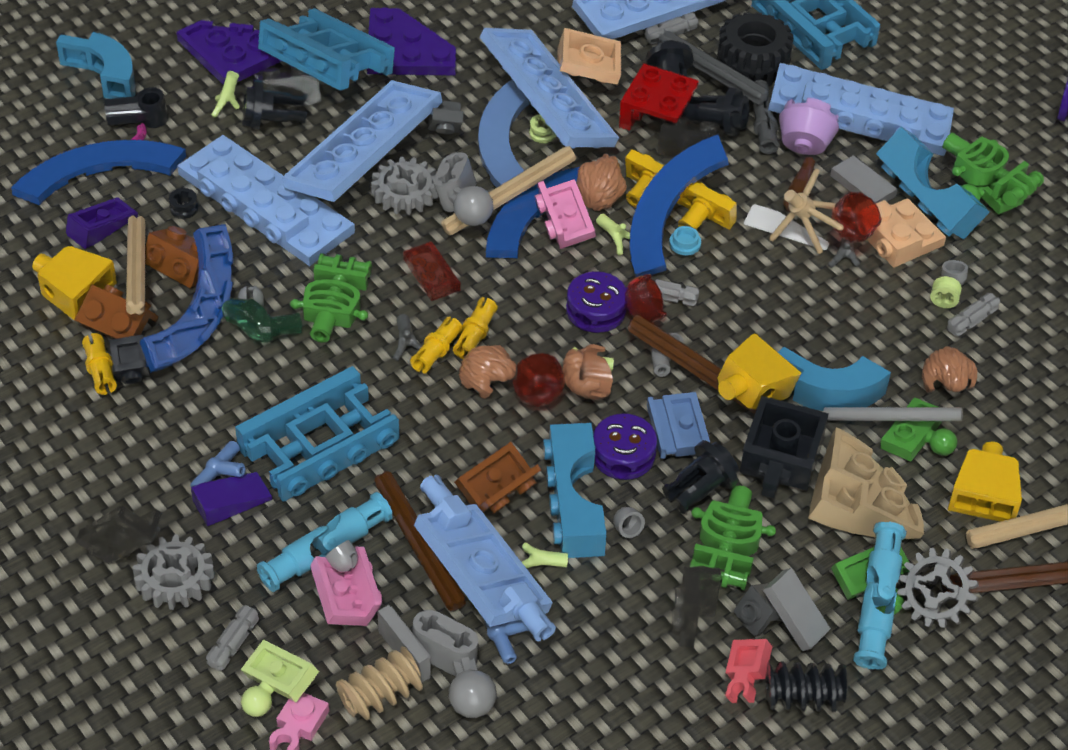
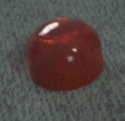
M861 192L847 193L835 204L830 216L844 226V229L841 231L836 228L834 230L841 238L851 243L865 242L874 235L875 230L882 222L878 206L870 197Z
M651 274L637 276L628 283L625 291L626 307L633 318L636 315H641L651 323L662 320L667 316V313L663 311V297L660 288L651 279Z
M546 353L532 354L517 364V377L513 379V386L518 399L522 403L534 407L550 405L562 394L565 385L564 373L561 364L555 356Z

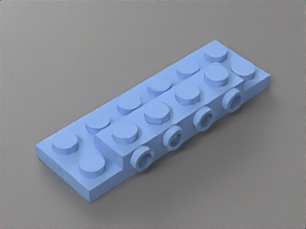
M573 0L572 7L594 35L616 39L726 0Z
M483 29L480 39L487 46L489 52L495 56L502 65V68L513 79L516 86L524 93L531 105L539 112L545 123L554 131L565 147H615L619 139L618 135L566 72L560 71V64L532 30Z
M779 64L768 108L769 111L781 113L784 110L785 104L791 99L795 103H806L807 98L818 99L830 104V112L834 115H839V129L888 141L902 126L914 134L932 153L945 156L947 150L943 149L942 146L950 134L954 108L913 96L887 91L882 88L860 84L855 81L829 76L824 73L806 70L794 65Z
M391 80L282 177L284 188L335 202L430 115L433 108H437L443 103L441 92Z
M224 135L177 165L178 175L200 189L205 196L213 198L226 211L233 212L243 219L249 227H254L263 233L269 241L277 243L308 266L318 261L320 253L326 255L355 233L354 223L316 197L284 188L282 174Z

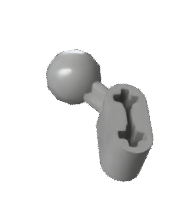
M457 152L446 156L441 161L433 180L443 210L454 212L459 221L465 225L478 226L485 223L490 218L494 209L493 199L487 190L476 186V179L468 155L463 152Z
M434 610L419 612L413 619L412 633L430 654L432 665L456 676L448 690L449 701L455 712L468 718H477L487 714L497 699V690L491 677L477 670L478 636L476 632Z

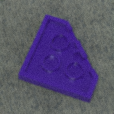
M370 8L368 35L393 46L395 49L393 71L390 75L455 76V46L399 8ZM370 68L367 69V74H382Z
M200 20L176 31L177 41L223 85L228 71L238 73L239 78L237 82L282 61L258 49L260 30H254V25L230 23L229 27L213 26V21Z

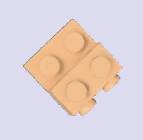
M564 28L558 45L557 62L560 64V71L566 72L571 76H583L595 79L601 83L618 85L621 77V41Z
M908 198L893 205L883 200L859 210L856 229L893 268L936 250L945 244L946 236Z

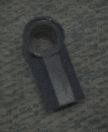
M156 87L144 88L137 96L104 99L106 120L109 126L142 122L146 127L158 128L165 125L169 118L163 91Z

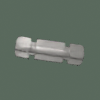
M693 12L684 14L682 19L679 16L660 23L659 27L658 25L646 28L645 38L649 44H655L660 42L659 36L664 34L665 31L679 35L685 33L684 30L688 32L696 29L699 23L698 18Z
M642 275L638 277L635 286V293L648 297L649 294H653L652 298L678 303L680 300L683 301L682 304L688 306H695L699 298V289L697 287L686 285V288H682V284L656 279V282H654L651 277Z
M993 293L985 294L980 300L975 301L948 320L946 327L948 332H951L956 337L962 335L967 329L972 328L988 317V315L998 310L1000 299L995 297Z
M244 605L238 610L235 615L237 619L231 620L216 641L218 646H213L206 655L208 666L218 671L225 669L231 660L229 656L235 655L249 635L247 630H252L259 620L258 612L254 608Z

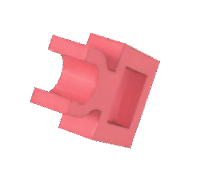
M767 639L733 640L725 671L732 680L728 684L725 695L731 703H737L738 695L741 691H743L742 696L749 703H754L756 696L754 682L757 679H765L773 647Z

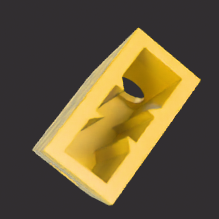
M72 246L64 247L53 258L41 253L34 259L32 266L33 270L38 272L37 276L43 297L73 320L91 285L104 289L106 284L112 287L117 284L114 263L111 259Z
M754 333L727 357L717 378L719 382L718 390L724 399L732 400L736 397L747 408L756 409L761 395L780 401L790 397L801 372Z
M997 442L984 443L982 451L976 449L968 450L953 487L948 511L999 522L1016 518L1022 501L1018 460L1014 457L1002 455L1003 447Z

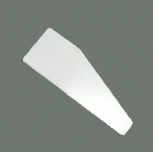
M753 204L744 224L773 233L786 216L778 211ZM793 220L779 235L814 247L806 228ZM816 235L822 249L827 250L829 242Z

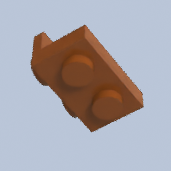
M169 226L167 229L149 232L145 246V264L188 288L195 287L199 273V260L195 239L186 235L187 232L184 229L176 226Z
M106 284L104 289L91 285L74 320L109 337L118 339L141 335L148 319L156 322L159 316L149 310L151 304L146 301L144 312L141 315L136 313L130 315L126 311V299L122 298L124 292Z
M510 442L460 476L454 483L470 504H477L483 513L490 509L495 514L510 502L507 496L514 491L521 495L537 483L534 477L542 469L538 464L530 468L513 443Z

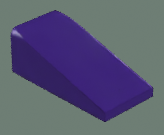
M117 197L68 214L66 234L78 245L86 249L126 225L129 217L135 216L137 218L138 212Z
M258 472L244 474L242 477L234 476L209 481L191 487L193 503L207 527L272 500V495Z

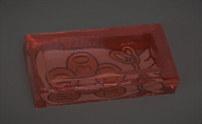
M432 241L403 251V260L431 301L461 291L460 281Z

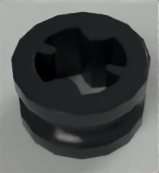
M180 188L172 191L169 195L170 212L174 217L187 219L193 217L198 212L197 195L193 190Z

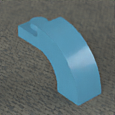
M92 32L89 39L60 34L56 41L60 65L92 70L99 73L104 98L113 99L135 96L136 85L132 59L123 45L111 37Z
M783 347L778 352L801 372L794 387L793 401L805 407L823 411L824 407H868L886 394L891 372L864 356L848 367L831 369L815 365L786 347Z

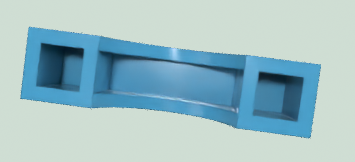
M902 126L876 153L884 162L881 165L882 169L893 178L897 176L902 181L899 186L909 196L913 198L916 195L920 202L917 205L928 216L932 217L934 214L939 219L936 225L949 237L955 234L965 239L990 212L970 191L959 184L941 190L933 189L928 179V168L933 153L914 134Z
M592 423L550 425L549 439H543L544 460H550L551 466H546V481L548 488H554V494L549 495L550 515H557L558 522L553 523L554 544H560L561 553H568V558L605 556L607 534L603 506L585 500L573 488V484L579 478L594 470L595 445Z

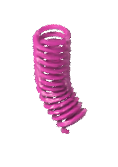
M143 123L137 126V134L131 140H144L147 132Z

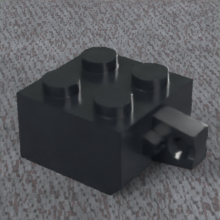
M761 395L744 445L740 473L764 479L761 495L775 499L780 484L808 491L824 440L829 413Z

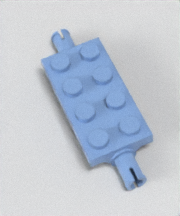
M432 475L426 477L422 481L420 489L426 494L435 508L430 513L418 515L414 526L487 624L492 627L522 620L536 641L549 638L556 629L554 623L546 616V613L549 612L553 604L551 599L477 504L465 505L458 495L453 496L439 475H434V478Z

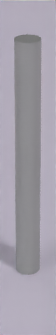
M824 407L823 412L829 413L828 421L963 420L962 407Z

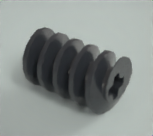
M768 661L766 695L770 709L775 710L778 700L783 699L787 711H790L794 700H798L801 711H805L810 700L814 702L816 712H820L824 701H828L831 712L836 713L839 702L845 703L847 697V670L845 664L838 665L834 675L832 666L829 663H825L822 666L819 674L815 663H809L804 673L799 662H794L790 672H788L786 663L780 661L773 672L771 663Z

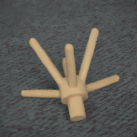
M814 169L803 193H796L794 190H788L785 193L784 199L789 203L790 213L772 233L770 241H775L794 217L797 216L802 219L817 253L821 254L823 249L809 217L813 215L841 231L844 229L842 224L819 212L816 208L850 211L851 207L844 204L815 201L808 197L820 172L819 169Z

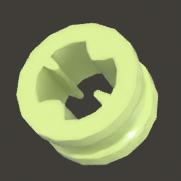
M540 114L531 118L530 137L532 140L538 143H549L556 138V134L545 123Z
M944 276L937 278L933 282L930 295L931 301L941 308L955 307L959 303L962 290L961 284L952 277Z

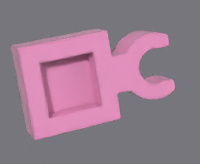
M303 693L297 702L288 699L276 718L277 727L280 728L275 730L270 736V750H276L278 745L283 742L290 743L287 750H300V738L303 737L310 741L313 739L329 713V703L306 693Z

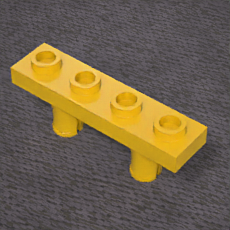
M632 149L625 157L626 176L637 183L626 194V199L630 205L636 208L648 184L665 165L655 161L647 154H641ZM700 181L694 184L691 183L680 194V198L677 201L678 204L689 209L679 220L678 227L689 226L697 230L707 218L730 230L737 222V202L725 194H719L707 188Z

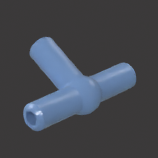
M229 441L215 457L207 461L206 467L192 481L190 486L193 487L212 481L216 476L220 475L242 477L245 473V465L243 463L230 462L240 451L238 443Z
M484 620L487 626V636L494 641L503 663H513L517 655L508 636L529 631V629L522 620L492 627Z

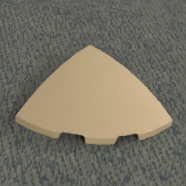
M836 427L832 433L818 474L808 519L828 527L870 537H876L873 532L876 523L894 522L904 526V529L907 531L905 539H921L924 534L922 514L919 505L910 504L904 494L907 484L893 467H881L872 458V448Z

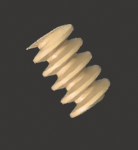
M404 646L400 649L401 653L396 650L389 652L388 660L383 657L378 658L375 661V667L371 665L364 666L362 668V675L357 672L351 673L348 678L349 683L344 679L336 682L339 697L352 717L359 713L365 720H369L370 713L368 707L371 705L379 713L383 712L382 699L384 698L394 706L397 704L396 691L404 698L410 697L409 684H412L417 691L423 689L419 668L411 653Z

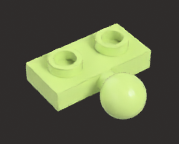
M263 640L241 668V671L248 678L260 683L259 686L250 687L243 693L241 698L242 708L250 716H263L271 708V694L274 691L297 702L319 671L312 663Z

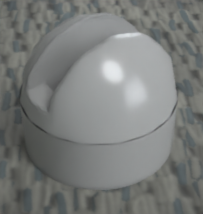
M950 260L943 263L942 277H952L958 280L961 285L965 283L968 275V266L964 262Z
M245 286L239 291L237 300L241 312L256 314L264 308V295L261 289L256 286ZM247 298H253V302H247Z
M622 507L615 513L613 523L616 530L623 537L633 538L641 533L645 520L643 515L635 508Z
M350 540L341 543L325 556L330 565L340 572L349 571L358 562L357 551Z

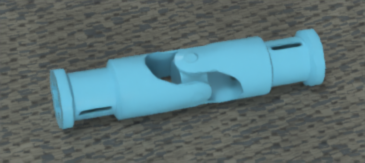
M375 492L371 494L370 500L357 508H348L335 516L326 526H320L284 547L282 554L267 563L264 561L258 563L257 572L259 577L270 591L275 592L279 590L281 583L294 575L301 576L311 570L310 565L314 560L310 551L311 543L322 553L318 557H325L331 550L347 540H350L351 543L358 541L366 536L369 532L368 530L381 521L388 522L392 519L393 513L389 503L380 493Z
M878 522L874 525L873 529L876 540L874 551H871L869 554L867 586L859 618L858 634L861 635L858 652H855L853 656V661L856 665L866 669H883L887 666V659L884 655L887 639H890L892 634L897 596L895 588L902 567L903 559L900 555L901 541L905 539L907 533L904 526L894 522ZM886 606L885 613L879 611L877 607Z

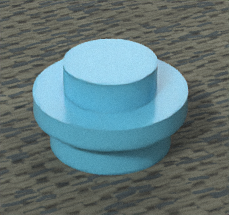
M681 226L670 236L669 245L677 254L692 255L700 250L701 238L696 229L689 226Z

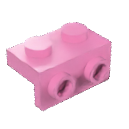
M575 179L550 188H546L544 181L538 182L539 194L535 195V200L539 212H546L549 219L544 222L550 240L556 238L559 248L562 249L596 237L595 229Z
M356 546L358 562L349 571H337L325 557L316 556L310 565L327 624L367 626L381 607V592L377 589L372 573V564L368 560L364 547Z

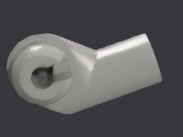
M669 333L671 336H673L680 342L684 343L681 335L677 333ZM652 348L651 356L654 373L660 377L668 375L670 373L669 361L671 359L655 348Z

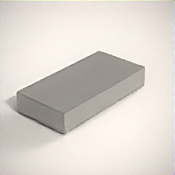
M854 155L831 169L830 176L868 206L883 200L888 202L896 197L897 188Z
M792 568L783 570L763 589L765 595L802 651L811 649L830 630L829 625Z
M387 605L378 610V630L393 651L396 650L401 653L400 649L404 646L411 653L419 668L421 682L429 679L431 675L430 654L392 606Z

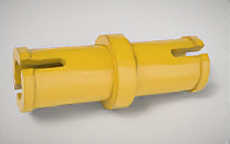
M485 297L480 298L471 317L465 319L462 325L463 332L453 347V352L457 357L464 359L466 352L469 353L472 348L477 347L480 340L485 339L489 332L488 325L498 309L497 304L492 299L487 298L485 302Z
M450 316L446 317L435 332H431L425 337L424 345L410 359L411 366L417 372H420L422 369L423 374L427 373L439 357H444L450 350V344L463 331L460 321L456 318H453L451 321Z
M92 333L93 344L90 343L88 335L82 340L87 356L85 365L88 373L92 375L95 391L98 394L107 395L106 383H108L111 393L117 387L112 373V357L106 352L103 337L98 333Z

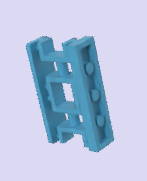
M752 0L751 6L763 15L769 14L774 16L775 19H781L784 25L789 26L794 37L793 44L821 70L831 66L832 57L836 60L841 58L843 44L853 40L863 48L867 46L873 47L877 44L880 29L879 22L854 0H794L793 2H790L792 0ZM819 8L826 16L816 20L808 12Z
M315 8L309 9L308 17L305 15L300 16L299 24L289 27L271 19L260 21L258 49L338 90L349 88V79L353 81L358 80V74L361 70L370 68L386 76L392 74L395 51L393 46Z
M351 366L235 426L237 443L244 457L248 456L253 462L267 454L276 464L277 468L269 471L270 485L274 489H278V496L284 502L294 496L303 494L308 488L323 480L331 479L345 468L362 462L371 454L393 445L399 439V419L395 414L391 415L388 409L375 416L369 413L362 405L369 401L368 386L365 383L361 384L360 373ZM345 405L349 412L339 417L335 410ZM326 423L336 436L313 447L304 434ZM360 423L364 430L354 435L349 427ZM287 436L291 443L280 448L275 441ZM301 453L306 461L294 466L290 459Z

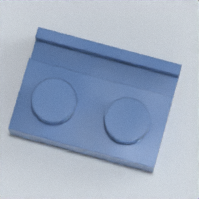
M696 392L663 395L662 399L653 400V397L647 398V409L652 427L657 435V447L661 459L666 458V455L675 454L676 457L696 455L694 447L702 440L710 442Z

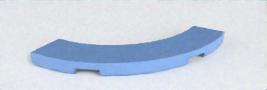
M513 79L497 91L488 102L479 124L478 147L481 163L490 175V180L496 188L524 172L511 151L509 134L512 122L530 104V101L516 86Z

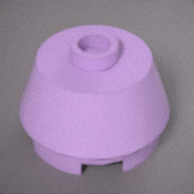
M807 98L806 103H795L791 99L785 104L784 110L779 115L782 142L788 149L796 153L805 155L820 154L825 151L839 131V115L831 113V105L824 101Z

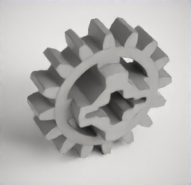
M400 157L397 163L389 159L387 167L379 165L378 173L372 174L371 192L372 195H375V203H383L384 210L393 207L394 214H398L400 210H405L407 215H411V209L415 208L422 212L424 204L432 206L433 199L438 198L433 183L436 169H428V162L426 161L417 164L414 157L410 162H405L404 157Z
M178 535L173 536L172 542H166L163 537H160L158 546L155 547L148 543L146 545L147 554L138 553L136 556L138 564L133 565L136 590L141 591L144 601L153 598L154 606L157 608L163 602H168L170 610L174 609L176 602H181L185 608L189 607V598L193 597L200 601L202 599L201 589H211L210 579L215 577L211 553H206L203 543L194 546L193 537L189 536L184 542H180Z
M930 548L928 558H924L919 552L916 553L918 563L913 565L906 562L904 565L910 572L908 576L900 575L899 580L905 583L906 586L897 590V594L908 598L901 605L904 610L914 608L915 611L911 618L917 621L924 616L925 626L929 628L933 625L934 620H938L940 627L945 629L947 619L950 618L958 625L961 623L958 616L961 611L968 615L972 613L967 606L968 601H978V597L970 593V590L978 587L979 582L968 579L974 572L972 566L962 569L961 566L964 558L959 555L954 560H951V551L949 549H945L942 556H938L936 550ZM935 565L933 572L926 576L918 575L926 567ZM951 568L959 574L963 588L952 583L950 579ZM942 579V584L954 593L947 591L946 593L939 592L937 598H935L934 593L922 584H937L938 580ZM914 589L924 594L926 598L925 609L918 604L914 595ZM951 600L958 601L950 610L941 612L942 605Z

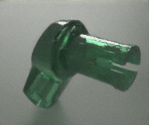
M231 298L223 303L222 313L225 320L239 326L254 341L269 343L273 336L301 334L302 321L299 313L271 317L254 299Z

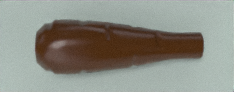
M806 157L788 190L803 193L815 166L813 158ZM784 199V207L790 212L789 203Z

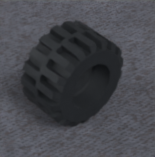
M750 12L743 13V15L737 14L732 16V19L726 20L724 26L720 29L717 60L753 81L763 80L770 86L772 82H775L779 64L790 65L794 37L789 26L784 25L781 19H775L772 15H763L760 12H756V14H751Z

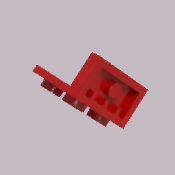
M643 63L620 102L619 128L630 131L636 120L640 121L644 113L677 123L698 88L699 81Z

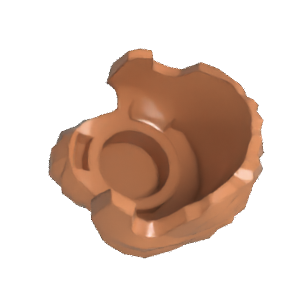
M604 154L596 161L583 163L578 169L576 184L585 206L592 208L594 211L609 209L627 189L626 181L621 174L620 164L616 156L612 157L609 154Z
M590 344L581 350H569L563 361L562 375L565 384L574 394L585 399L600 400L608 397L611 393L613 378L606 359L597 355L598 352H605V347Z
M500 345L478 346L472 348L464 356L459 369V378L465 388H474L479 392V397L486 399L494 391L490 387L492 381L506 382L515 377L516 363L511 360L509 354Z
M945 346L942 349L935 350L925 360L922 369L924 389L926 392L934 391L933 383L936 380L952 392L964 390L967 384L968 389H971L977 381V367L972 360L956 348Z

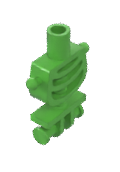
M952 132L943 143V149L957 157L952 169L954 176H961L968 183L975 186H985L997 181L991 197L997 199L1003 195V201L1008 206L1013 207L1018 201H1024L1036 191L1037 187L1044 183V177L1040 172L1032 171L1029 176L1026 174L1029 163L1023 161L1010 172L1005 169L1009 152L1005 147L999 145L996 140L980 137L971 144Z
M320 253L318 264L314 266V281L305 287L303 301L293 299L290 302V306L293 309L303 308L305 321L314 322L310 335L315 341L321 343L329 341L334 326L350 328L357 317L360 320L368 318L367 311L361 310L359 290H367V278L371 275L372 261L361 262L357 261L356 257H350L348 262H343L342 255L336 254L335 257H330Z
M740 485L732 488L728 504L713 500L706 512L702 511L699 507L692 509V516L702 519L699 537L704 545L695 544L688 577L706 579L705 583L711 584L714 577L722 579L721 587L727 588L728 585L740 587L741 590L745 591L754 559L749 557V555L754 554L759 549L761 534L768 536L776 534L774 526H762V512L749 509L752 498V491L749 488Z

